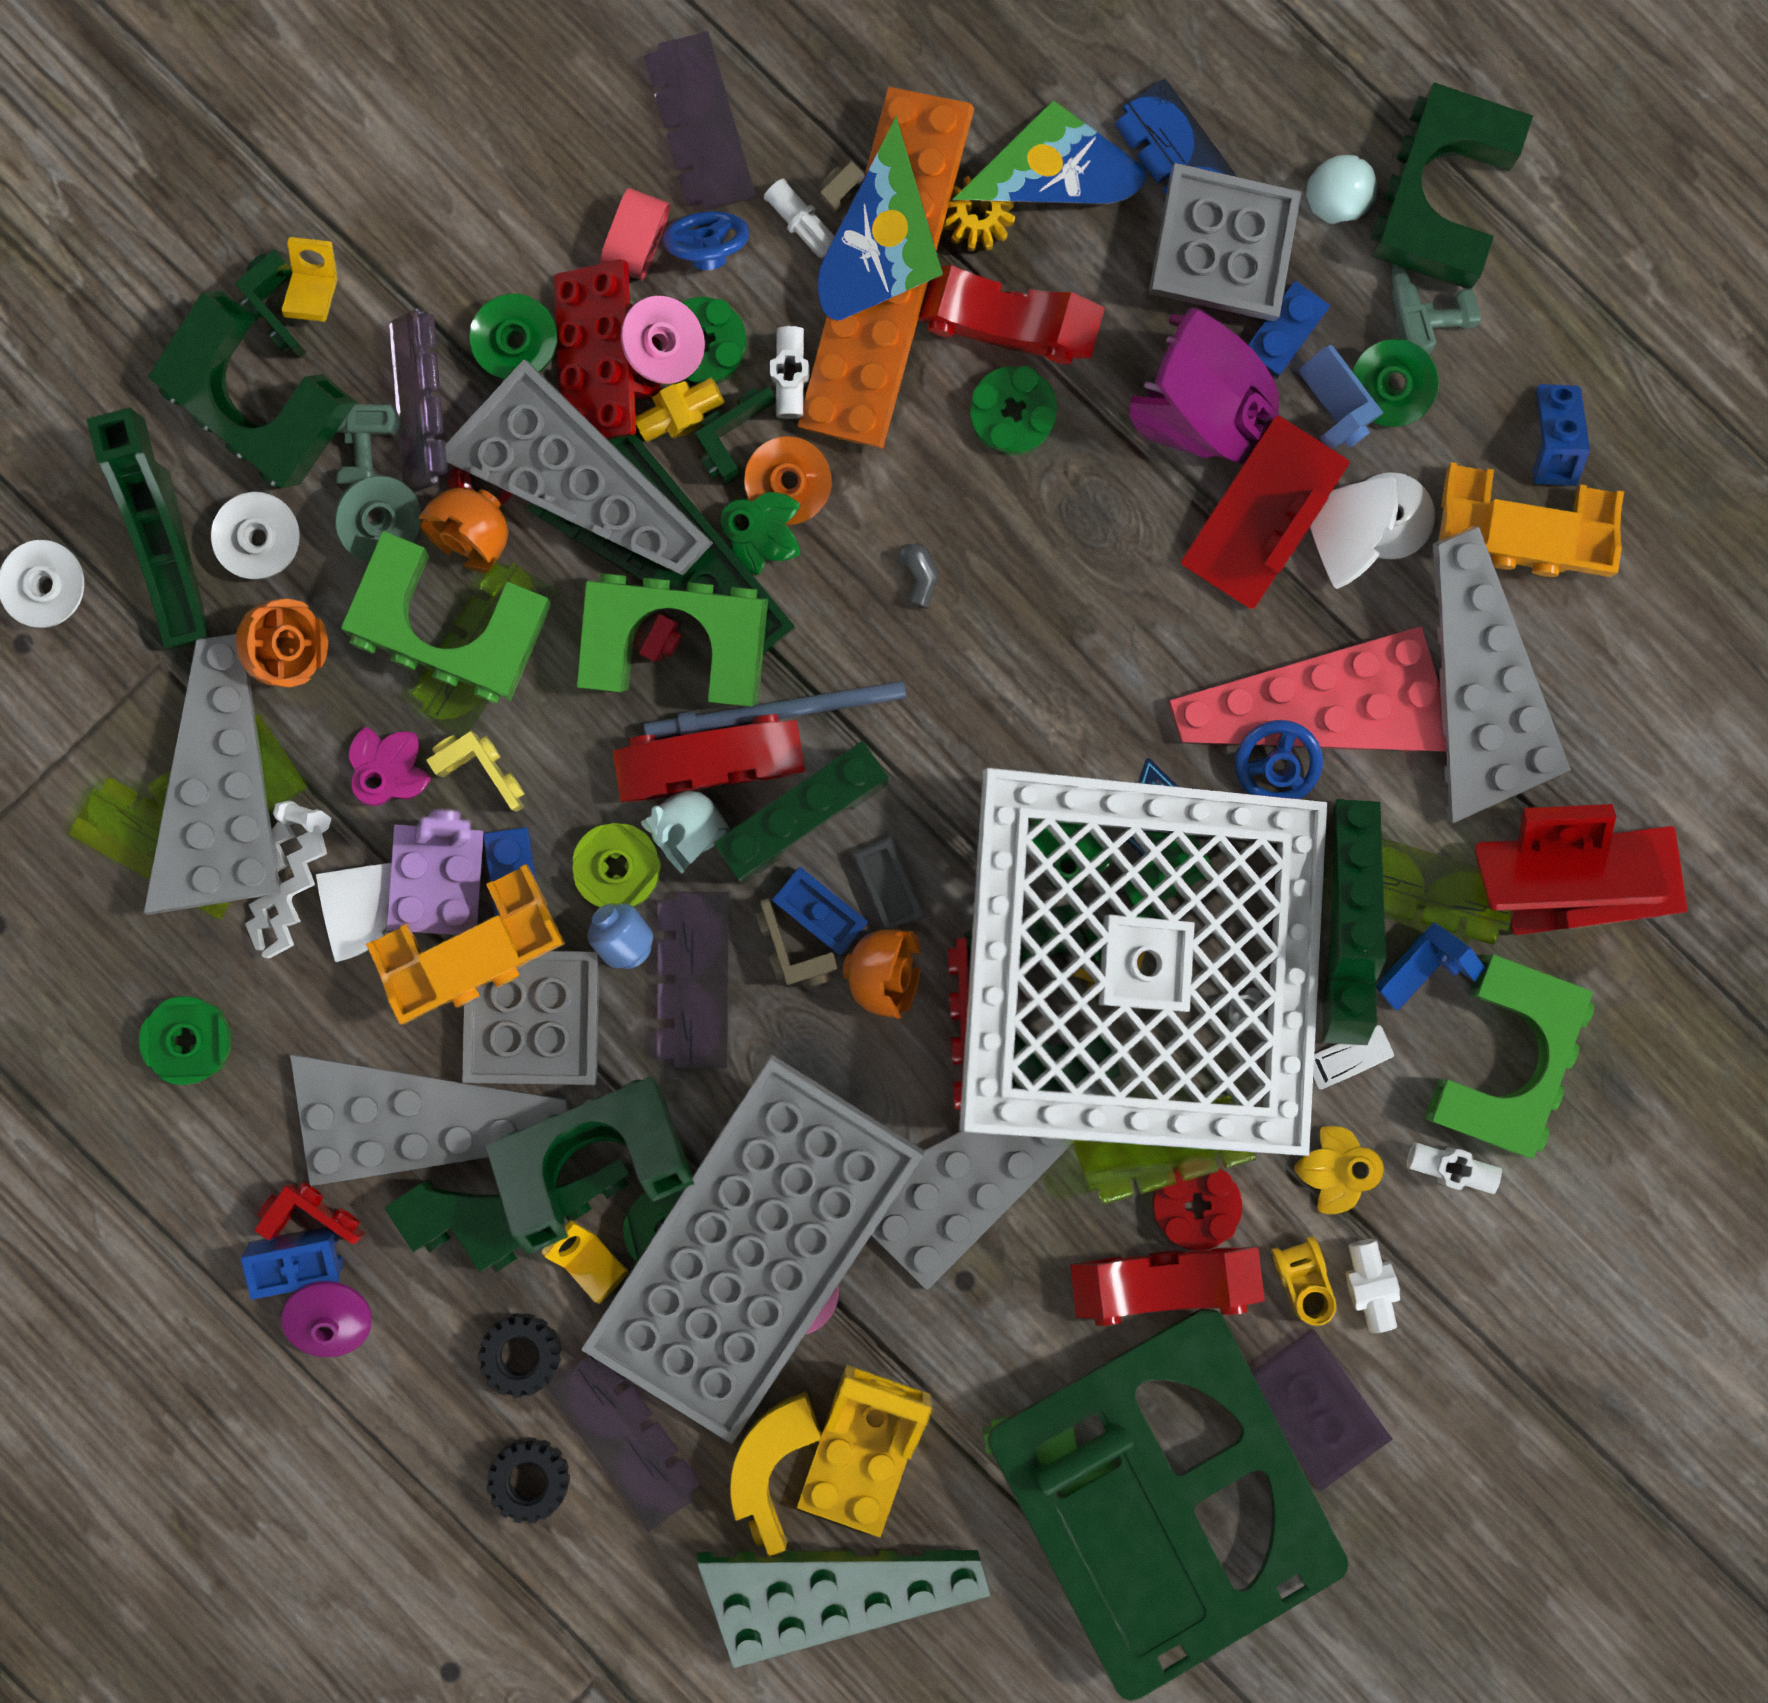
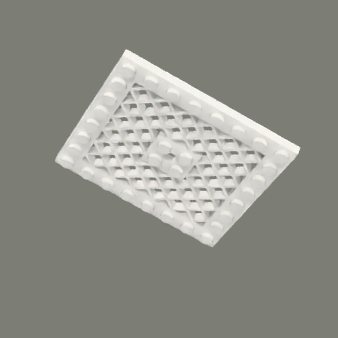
M992 768L983 770L960 1131L1309 1156L1327 802ZM1028 820L1040 821L1028 831ZM1057 822L1080 824L1083 826L1072 836L1068 837ZM1100 826L1126 830L1111 841ZM1044 828H1047L1060 843V846L1047 858L1032 841ZM1143 831L1168 834L1154 845ZM1088 832L1092 834L1103 848L1090 862L1075 845ZM1186 835L1210 838L1196 849ZM1131 836L1146 852L1133 865L1129 863L1118 849ZM1228 839L1252 842L1238 853ZM1173 840L1188 856L1175 869L1160 853ZM1269 843H1277V852ZM1216 844L1230 860L1217 873L1203 857ZM1257 849L1261 851L1271 864L1259 877L1245 861ZM1027 851L1038 866L1025 876ZM1065 852L1070 855L1081 869L1067 882L1052 866ZM1108 856L1111 857L1123 872L1110 886L1095 869ZM1151 860L1165 875V878L1153 889L1148 886L1138 873ZM1193 864L1208 880L1195 893L1180 877ZM1234 869H1237L1249 883V886L1237 897L1223 882V879ZM1043 872L1058 889L1045 902H1042L1029 886ZM1275 875L1273 895L1265 886V883ZM1086 876L1101 893L1087 906L1072 890ZM1129 880L1143 896L1130 910L1115 894ZM1171 884L1185 900L1173 913L1158 898ZM1213 888L1227 903V906L1215 917L1212 916L1200 901ZM1255 892L1269 908L1258 920H1255L1242 905ZM1024 896L1035 910L1022 921ZM1063 896L1078 913L1064 927L1049 910ZM1107 900L1119 916H1104L1102 926L1092 913ZM1150 905L1161 919L1139 918L1136 916ZM1191 908L1205 924L1195 935V922L1178 921ZM1233 912L1247 928L1235 941L1231 939L1220 925ZM1040 917L1055 933L1041 947L1026 931ZM1273 919L1271 940L1262 928ZM1083 921L1098 937L1084 951L1070 936V933ZM1211 932L1225 948L1212 962L1198 946ZM1253 936L1267 952L1254 965L1240 950ZM1020 942H1022L1032 955L1019 966ZM1059 942H1062L1075 957L1061 972L1046 955ZM1102 947L1100 972L1090 960V957ZM1143 951L1150 952L1155 957L1157 963L1155 972L1149 977L1141 974L1137 968V958ZM1230 957L1245 972L1232 985L1229 984L1218 970ZM1194 958L1203 970L1191 980L1192 961ZM1037 962L1040 963L1052 978L1039 992H1036L1023 976ZM1271 963L1269 984L1260 972ZM1080 966L1095 981V984L1081 996L1067 980ZM1208 977L1211 978L1222 992L1209 1006L1195 990ZM1250 981L1264 995V998L1252 1009L1238 995V992ZM1059 986L1072 1004L1057 1017L1045 1003L1044 999ZM1019 987L1028 997L1029 1001L1016 1011L1017 990ZM1097 993H1099V1005L1115 1007L1102 1020L1098 1018L1087 1004ZM1228 1001L1231 1002L1242 1016L1229 1030L1215 1014ZM1191 1002L1200 1012V1015L1186 1027L1174 1012H1190ZM1036 1007L1048 1021L1049 1025L1034 1038L1020 1020ZM1131 1008L1158 1011L1143 1023ZM1268 1008L1266 1028L1257 1017ZM1080 1011L1093 1028L1077 1041L1065 1027L1064 1023ZM1121 1014L1135 1029V1032L1122 1044L1118 1042L1107 1028ZM1164 1018L1178 1033L1165 1047L1150 1032ZM1206 1022L1210 1024L1220 1037L1207 1050L1193 1036ZM1248 1025L1262 1040L1249 1054L1235 1038ZM1016 1032L1025 1042L1026 1046L1013 1057ZM1054 1032H1057L1070 1049L1054 1062L1041 1047V1044ZM1098 1035L1113 1051L1099 1065L1096 1064L1084 1049ZM1141 1039L1155 1053V1056L1142 1068L1128 1054V1051ZM1185 1042L1198 1059L1183 1072L1170 1055ZM1226 1046L1229 1047L1240 1061L1227 1074L1213 1060ZM1033 1052L1047 1070L1031 1083L1017 1066ZM1266 1052L1264 1073L1255 1061ZM1075 1056L1079 1058L1090 1072L1076 1086L1072 1084L1061 1070ZM1120 1059L1133 1076L1117 1089L1105 1072ZM1161 1063L1164 1064L1175 1078L1162 1092L1148 1078V1075ZM1205 1066L1217 1080V1083L1203 1096L1190 1079ZM1246 1070L1260 1085L1247 1098L1233 1084ZM1012 1077L1023 1090L1011 1089ZM1054 1077L1066 1093L1038 1090ZM1097 1080L1109 1096L1082 1093ZM1140 1083L1152 1099L1128 1098L1125 1096ZM1183 1087L1194 1102L1169 1101L1168 1099ZM1224 1090L1236 1103V1105L1210 1104ZM1263 1097V1107H1253Z

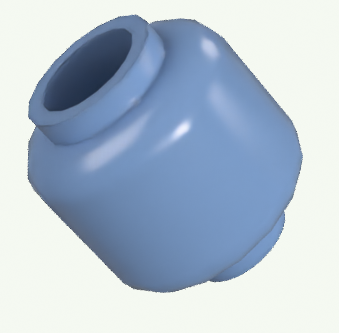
M626 903L607 904L599 908L592 916V923L587 933L590 945L605 964L612 968L625 969L637 967L648 958L654 937L650 926L636 908Z

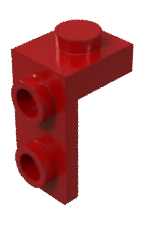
M302 1182L300 1186L296 1183L285 1186L278 1197L271 1194L256 1215L262 1220L254 1230L268 1241L276 1238L300 1207L353 1245L361 1241L366 1234L358 1228L360 1224L359 1219L342 1208L334 1211L322 1202L324 1195L305 1182Z

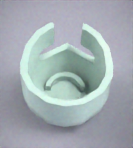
M691 790L676 793L659 806H654L652 808V815L641 821V825L648 832L652 833L654 842L663 850L667 859L681 874L701 853L714 847L713 843L731 831V828L714 803L700 792Z

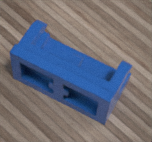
M324 1227L278 1236L269 1241L263 1239L249 1242L240 1259L250 1299L293 1292L304 1285L319 1281L339 1282V1274L343 1268V1256H337L336 1243H338L339 1235L330 1228Z

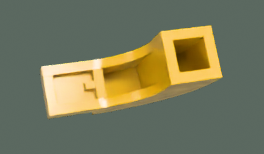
M807 1391L778 1402L765 1411L752 1424L740 1444L732 1470L730 1488L735 1519L737 1521L750 1515L754 1516V1520L749 1521L753 1539L757 1547L765 1545L769 1557L786 1551L787 1539L770 1496V1474L775 1465L785 1455L820 1441L822 1437V1431Z

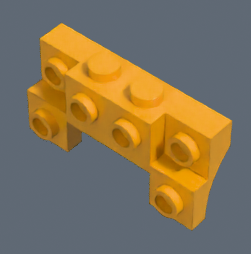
M1454 462L1448 464L1441 508H1444L1438 541L1472 526H1478L1494 568L1513 570L1516 565L1533 567V574L1545 577H1558L1559 572H1565L1566 570L1612 577L1618 573L1622 550L1620 524L1624 491L1610 492L1587 488V485L1580 484L1576 487L1573 512L1494 499L1490 502L1494 469H1475L1458 466V463Z
M527 864L486 884L500 916L497 915L423 953L409 924H404L399 929L366 943L381 977L387 999L399 1024H405L452 1001L456 1008L480 997L478 988L492 981L495 987L498 988L520 977L518 968L565 944L546 906L548 904Z

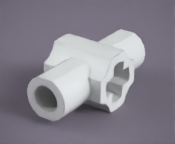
M783 326L777 328V357L770 360L772 385L776 386L777 418L799 419L803 417V388L809 385L810 375L808 360L804 359V329L801 327ZM787 365H794L797 373L794 374V379L791 381L784 379Z
M1414 1142L1407 1159V1168L1435 1176L1438 1183L1458 1190L1468 1186L1495 1194L1502 1175V1168L1473 1160L1471 1153L1448 1146L1443 1151ZM1456 1162L1463 1165L1461 1173L1452 1174L1446 1172L1447 1163Z
M1367 1239L1351 1243L1348 1247L1354 1270L1346 1271V1283L1354 1309L1357 1311L1364 1310L1369 1333H1382L1397 1328L1392 1302L1400 1301V1289L1392 1264L1389 1261L1382 1263L1377 1239Z

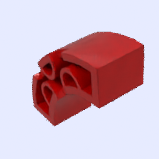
M953 265L941 266L943 275L928 281L918 320L929 324L927 330L935 335L953 337V334L1010 350L1043 355L1053 362L1067 365L1071 364L1073 358L1083 359L1091 358L1105 308L1073 292H1049L1029 289L1027 295L1015 291L1001 292L1003 285L1000 282L972 274Z
M768 714L752 718V725L716 729L655 740V735L653 734L629 738V747L612 751L620 801L625 803L656 800L673 796L683 791H698L700 788L722 784L735 785L776 780L804 773L806 771L797 720L779 721L778 714Z
M1220 1247L1190 1252L1173 1250L1149 1253V1256L1125 1258L1119 1256L1070 1264L1076 1318L1094 1319L1095 1326L1120 1324L1121 1316L1178 1309L1220 1308L1221 1315H1236L1246 1313L1247 1305L1265 1301L1258 1247Z

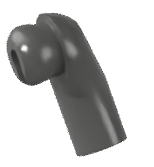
M918 543L913 545L905 544L898 552V560L901 565L909 568L915 579L907 602L911 605L928 609L939 571L926 547Z

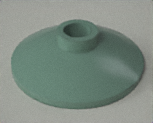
M375 475L363 478L352 484L343 493L335 511V530L342 545L352 555L370 562L383 531L412 543L415 542L422 519H418L421 514L420 504L412 490L393 477ZM375 508L379 509V518L374 522H368L367 515L369 511Z

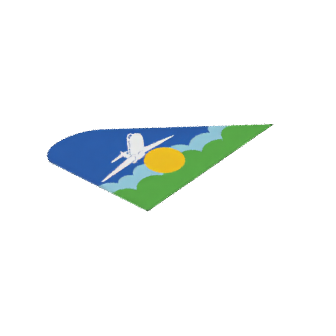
M1053 100L952 200L1108 204L1124 200L1135 194L1143 186L1146 173L1140 163Z
M897 116L820 267L818 277L820 304L825 314L834 320H843L943 275Z

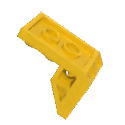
M846 1364L822 1431L821 1440L818 1443L805 1480L797 1509L881 1538L907 1460L911 1459L927 1424L932 1409L930 1393Z

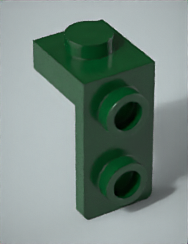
M273 249L268 255L263 253L254 258L247 266V273L234 283L244 294L238 301L248 313L256 318V321L263 316L273 328L267 334L284 353L292 348L301 358L307 353L305 349L263 303L269 295L292 276V269Z
M770 387L765 388L761 392L759 388L751 389L737 399V407L724 415L721 411H717L700 422L699 426L701 429L695 432V435L704 453L698 457L711 478L719 475L726 485L740 476L737 465L719 438L773 405L776 401Z

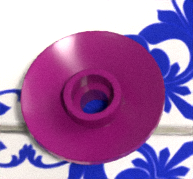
M319 1281L304 1285L290 1295L282 1310L281 1324L287 1339L299 1350L318 1357H337L354 1351L366 1340L371 1329L372 1313L366 1299L352 1287L333 1281Z

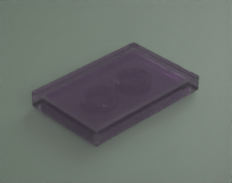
M1314 1329L1307 1331L1252 1371L1294 1455L1320 1491L1392 1440L1389 1433Z

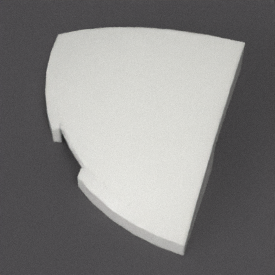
M1393 476L1367 480L1332 490L1328 496L1329 499L1311 524L1310 529L1332 585L1336 589L1355 580L1374 563L1380 555L1379 551L1374 547L1381 540L1384 528L1388 531H1393L1398 511V487L1396 478Z
M391 863L316 874L325 925L335 962L348 960L368 951L366 943L385 935L382 932L387 927Z

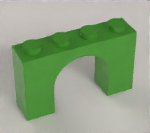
M383 531L341 627L351 637L349 644L374 654L376 648L392 653L390 659L392 662L411 670H415L417 664L434 670L431 677L447 685L456 687L458 681L475 687L472 694L486 701L497 704L499 698L511 702L550 610L551 604L549 599L506 582L487 628L475 641L455 649H441L430 646L414 634L409 619L410 601L428 561L429 554L424 547Z
M600 573L599 581H586L577 688L613 692L629 690L633 642L637 630L644 620L653 613L665 608H674L694 616L704 626L709 635L712 645V664L708 702L750 707L758 704L768 599L757 598L758 589L731 587L730 595L713 593L714 585L687 582V590L669 588L670 580L644 578L643 586L626 584V575Z
M1494 954L1483 955L1481 962L1486 970L1473 982L1468 996L1511 1011L1526 1021L1534 1032L1538 1044L1536 1069L1524 1086L1513 1093L1503 1096H1490L1453 1081L1438 1078L1424 1120L1515 1154L1534 1159L1536 1151L1541 1152L1548 1140L1549 1128L1546 1127L1549 1114L1551 1110H1557L1562 1101L1564 1086L1560 1084L1566 1068L1571 1069L1577 1059L1579 1044L1575 1042L1580 1028H1585L1593 1015L1594 1003L1590 1002L1593 991Z

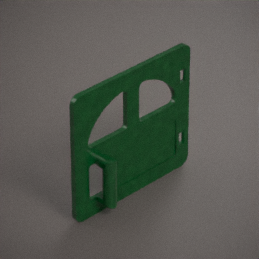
M1201 1308L996 1424L989 1432L988 1446L1114 1690L1125 1700L1136 1701L1339 1581L1348 1570V1558L1227 1323L1216 1310ZM1155 1380L1174 1381L1194 1387L1213 1398L1234 1417L1241 1428L1240 1436L1236 1442L1181 1474H1175L1136 1401V1389L1144 1382ZM1091 1415L1098 1416L1104 1427V1433L1050 1464L1039 1462L1035 1454L1037 1446ZM1119 1456L1120 1463L1113 1469L1064 1497L1059 1498L1056 1495V1492ZM1260 1470L1266 1475L1271 1497L1272 1525L1270 1541L1265 1559L1255 1578L1246 1588L1235 1589L1230 1583L1195 1515V1507L1199 1502L1252 1471ZM1298 1575L1304 1586L1281 1599L1276 1586ZM1180 1645L1182 1651L1187 1656L1163 1669L1158 1657L1175 1646Z

